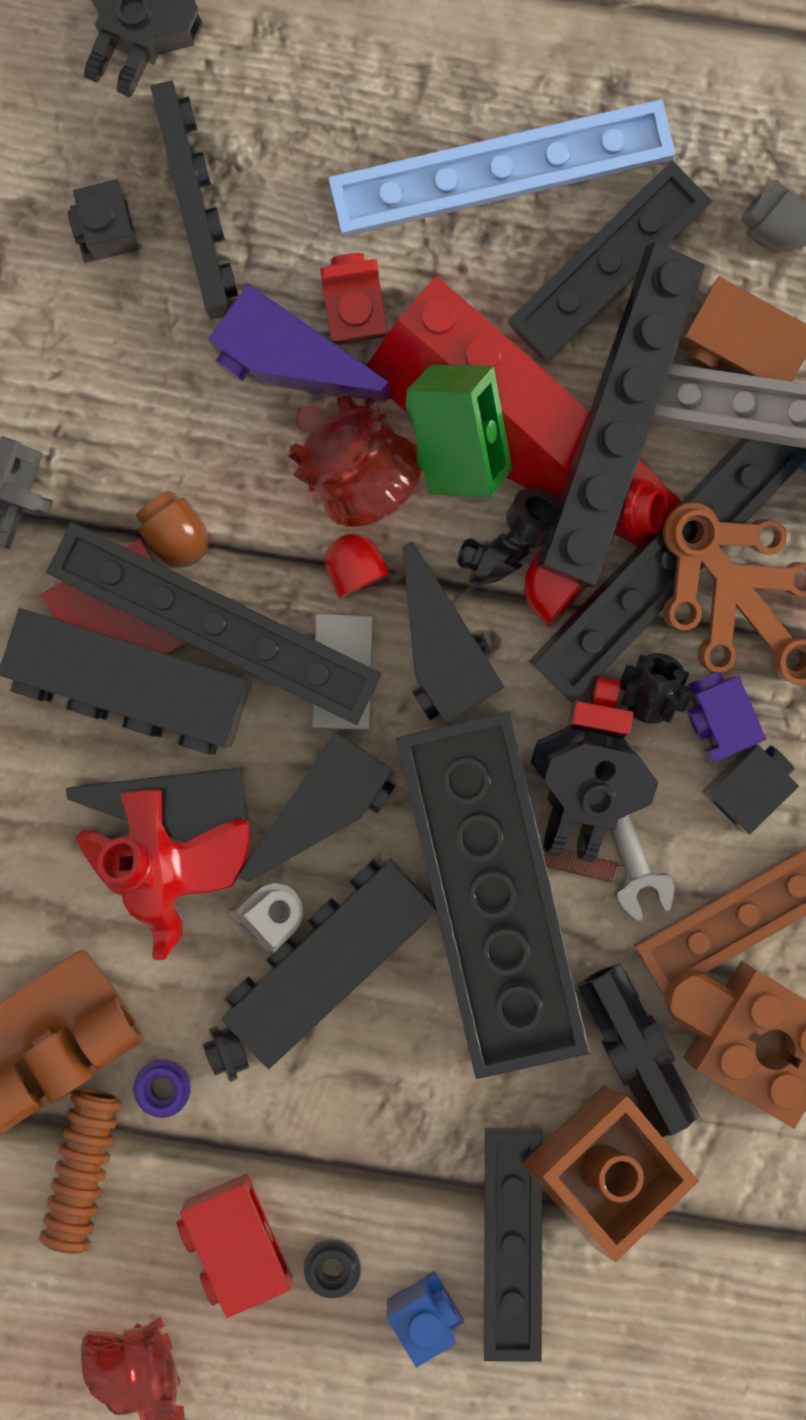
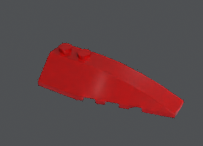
M436 276L397 320L365 366L389 382L393 392L390 399L405 413H407L406 397L408 388L431 364L494 366L513 468L505 479L512 480L526 488L543 489L559 499L589 411L519 347ZM640 460L638 461L630 487L636 480L641 479L649 480L655 487L663 488L668 498V516L681 500ZM620 518L614 531V535L636 546H639L651 534L649 533L643 538L630 536Z

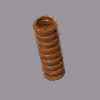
M79 1089L71 1094L70 1100L75 1103V1106L67 1111L66 1116L71 1121V1124L64 1127L62 1134L67 1138V1142L62 1143L58 1151L63 1156V1160L57 1161L55 1165V1171L59 1173V1177L54 1178L51 1182V1188L55 1191V1195L48 1197L47 1205L51 1208V1212L44 1215L43 1223L47 1226V1229L42 1230L39 1236L40 1242L47 1248L62 1253L79 1254L88 1251L91 1241L86 1235L93 1232L95 1225L90 1220V1217L96 1216L98 1212V1206L94 1203V1199L100 1198L102 1194V1188L98 1186V1182L104 1181L106 1171L102 1168V1164L108 1163L110 1159V1154L106 1151V1147L113 1144L114 1136L110 1134V1129L116 1128L118 1119L113 1115L115 1111L121 1109L122 1102L115 1095L93 1089Z

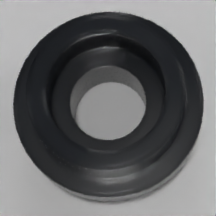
M217 1026L209 1029L211 1041L203 1043L202 1046L214 1076L225 1072L228 1081L232 1082L238 1079L237 1073L248 1069L249 1065L239 1038L231 1029L227 1027L219 1030Z
M335 1239L322 1241L309 1251L305 1259L304 1276L306 1282L316 1294L322 1297L339 1298L345 1296L355 1288L360 1278L361 1263L359 1256L346 1242ZM327 1259L339 1260L343 1265V1271L337 1276L325 1274L322 1264Z

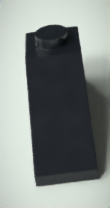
M411 541L402 547L414 671L415 677L421 685L412 693L430 721L440 715L443 722L448 724L502 690L505 686L415 544Z
M336 731L239 877L250 882L361 819L367 808L378 814L396 787L395 784L387 780L393 769Z
M243 767L66 788L67 800L125 821L128 820L120 797L121 793L139 789L162 790V824L169 837L183 842H187L211 828L231 820L245 819L249 822Z

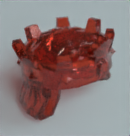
M350 395L337 398V405L340 411L326 419L322 417L324 413L317 405L298 408L296 426L304 433L308 431L310 434L304 446L297 443L290 445L288 457L299 466L293 475L300 481L309 484V492L316 491L321 496L325 511L330 516V519L337 525H343L344 527L367 526L384 519L385 515L390 516L399 509V505H403L411 496V491H414L421 474L420 467L417 464V446L408 438L394 432L393 428L386 422V414H381L377 401L371 397L364 401L365 406L356 405Z
M161 1317L143 1326L137 1323L133 1329L124 1330L123 1335L88 1331L83 1335L81 1366L84 1383L91 1395L105 1404L108 1410L115 1415H127L137 1412L140 1420H188L184 1418V1406L175 1405L180 1379L177 1365L170 1351L172 1345L168 1333L162 1335L160 1330L165 1327Z

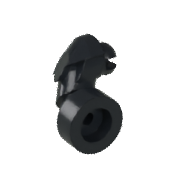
M522 489L516 494L506 513V522L511 531L507 534L501 533L491 543L485 542L482 544L474 538L465 539L456 561L460 567L471 570L469 583L479 586L498 582L523 567L524 565L519 562L530 553L529 548L543 546L559 499L543 489Z

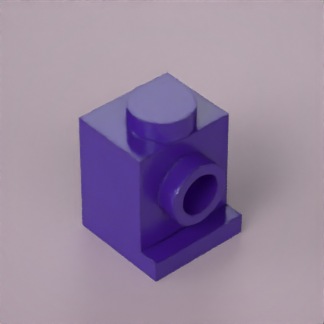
M714 672L688 684L690 689L693 690L690 698L694 707L687 709L688 718L698 739L702 741L708 738L711 747L701 751L706 762L714 763L767 740L739 676L729 677L724 680L721 673Z

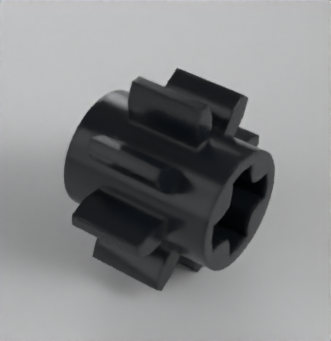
M653 653L644 656L642 654L639 656L635 667L626 665L620 679V689L626 692L621 704L627 706L628 711L634 712L633 717L644 723L658 724L663 721L671 723L676 711L685 712L693 690L685 686L689 673L684 671L680 662L669 655Z

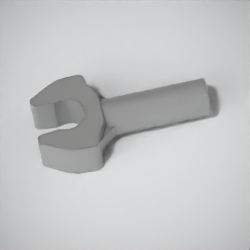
M630 814L618 819L615 830L611 829L627 873L624 885L615 891L619 905L637 921H642L643 914L641 906L637 901V894L643 887L650 886L655 889L662 909L670 911L675 890L671 876L667 873L658 874L649 869Z

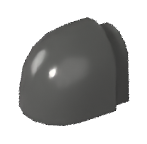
M768 180L741 217V221L749 227L747 235L772 251L790 252L805 247L806 203L778 180Z

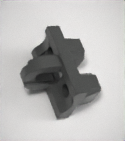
M4 436L0 438V546L10 549L23 509L48 517L53 500L41 497V495L30 491L43 453Z

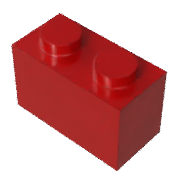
M248 1173L185 1200L180 1211L182 1219L177 1221L179 1235L189 1253L197 1250L205 1269L204 1272L200 1273L203 1290L212 1306L220 1303L226 1319L290 1291L293 1275Z

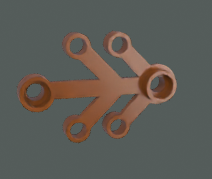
M689 502L674 508L667 516L663 526L665 545L677 557L674 596L670 597L663 607L665 622L669 626L682 631L691 630L699 624L702 618V608L699 602L696 601L702 563L714 578L709 636L700 644L697 652L700 665L715 673H725L734 666L737 653L732 643L737 607L772 650V666L778 677L793 684L805 685L806 639L792 637L753 588L785 590L791 595L806 597V585L799 590L794 585L795 574L801 569L806 571V563L792 562L786 567L733 564L719 546H750L759 553L775 554L786 543L787 534L784 526L780 522L770 519H759L752 524L719 522L713 510L700 503ZM694 521L698 529L697 535L692 541L687 542L683 538L682 530L687 522ZM770 526L774 532V538L770 545L764 547L760 542V533L765 527ZM686 602L689 605L690 614L687 620L679 623L675 618V610L679 604ZM721 645L724 649V658L719 664L713 665L710 661V652L715 646ZM796 649L800 656L799 663L796 667L789 669L786 665L787 655L790 651Z

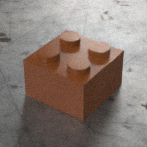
M605 1085L522 1163L591 1246L614 1262H617L699 1182L627 1095Z

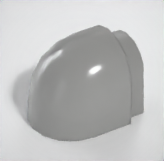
M270 883L260 885L251 890L228 911V914L241 932L256 946L266 952L275 953L295 933L301 924L303 908L299 896L293 889L284 884Z

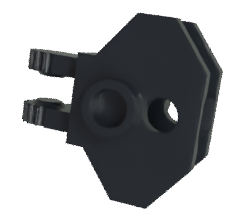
M91 0L99 15L95 23L99 34L92 47L91 54L88 56L84 68V77L97 83L105 74L115 48L126 52L129 55L119 73L116 89L118 93L130 98L133 92H135L148 63L154 65L160 54L194 46L203 26L202 20L198 15L199 9L195 0Z
M569 725L537 740L530 762L550 788L547 800L553 807L544 836L545 852L555 855L562 854L573 822L583 823L577 841L578 859L590 862L592 860L595 861L606 829L615 830L618 819L652 804L659 782L623 737Z

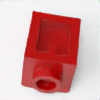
M349 253L331 258V266L320 268L331 342L338 345L386 337L388 331L377 259L365 260L362 253Z

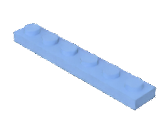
M663 99L328 178L343 238L672 161L676 154Z

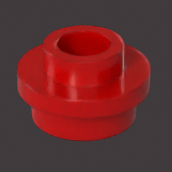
M639 479L631 485L619 516L620 521L625 524L626 531L630 536L643 538L649 533L657 534L661 531L668 512V498L665 490L655 487L649 480Z

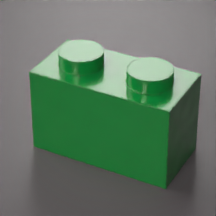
M431 364L408 388L406 397L407 415L413 421L418 444L417 464L424 473L427 492L434 495L491 497L513 470L494 366Z

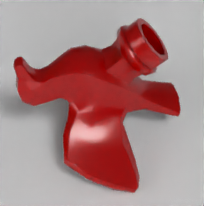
M131 790L120 794L130 827L128 838L121 837L111 840L90 830H82L75 838L84 856L101 880L113 893L122 895L123 904L129 914L151 929L153 933V959L165 960L171 949L178 944L183 935L182 919L174 906L175 900L178 897L189 894H208L233 887L245 864L250 843V824L245 819L231 820L215 826L185 843L171 841L162 824V790Z

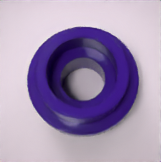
M155 1060L145 1065L139 1071L134 1081L133 1092L138 1106L145 1113L154 1117L165 1118L177 1114L184 1108L190 1097L191 1083L188 1074L179 1064L170 1060ZM158 1078L168 1079L173 1085V1093L168 1097L156 1095L153 1090V1082Z

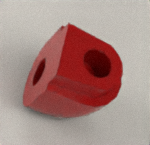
M350 533L342 535L331 542L326 551L324 561L326 572L339 600L390 576L388 567L379 549L372 540L361 534Z
M541 548L525 573L524 593L530 609L549 628L565 615L587 587L537 567Z

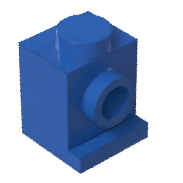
M436 1271L387 1299L386 1318L416 1368L456 1344L455 1328L464 1323V1318Z

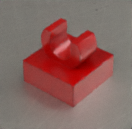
M598 677L593 684L590 704L576 701L571 706L568 726L599 731L623 738L630 735L634 712L615 709L621 681Z

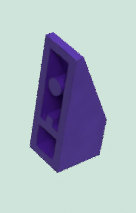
M249 283L208 338L216 352L219 353L215 362L240 381H243L247 374L265 385L379 402H387L393 394L387 380Z

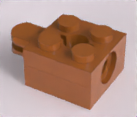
M742 960L726 986L699 971L688 970L676 975L666 989L665 1006L675 1021L697 1034L683 1058L699 1073L795 1129L806 1111V999Z

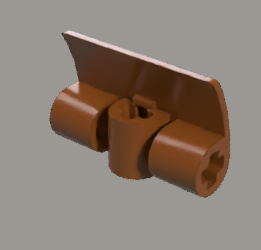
M86 950L76 952L0 1002V1135L48 1103L52 1105L95 1077L93 1075L95 1072L144 1040L138 1024L126 1005Z

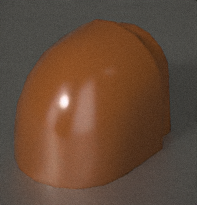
M166 491L147 503L136 514L142 524L139 533L154 553L166 564L177 568L189 567L198 563L206 554L209 546V533L204 522L185 498L179 499L174 492Z

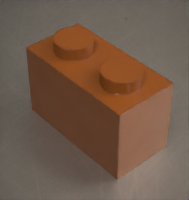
M718 276L678 346L689 352L686 356L687 360L699 368L721 369L725 372L793 382L806 358V324Z

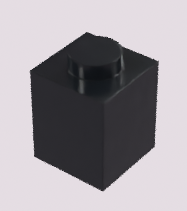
M753 745L740 753L702 792L741 832L750 835L799 785L789 776L795 770L794 766L781 752L772 745L766 750H763L760 745Z

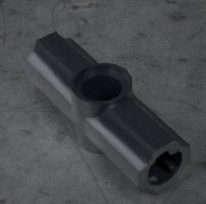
M617 963L605 967L578 983L577 987L604 1037L601 1043L623 1085H629L638 1102L637 1105L641 1113L662 1137L672 1136L688 1128L695 1120L700 1118V1115L672 1063L675 1061V1057L653 1016L646 1014L639 1000V995L621 964Z

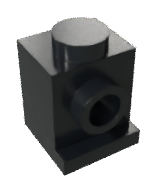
M118 179L72 190L76 205L70 206V210L67 212L76 244L80 246L84 263L140 250L127 197Z

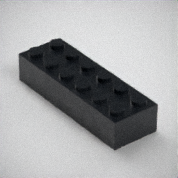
M510 711L397 737V744L475 1078L481 1079L590 1054Z

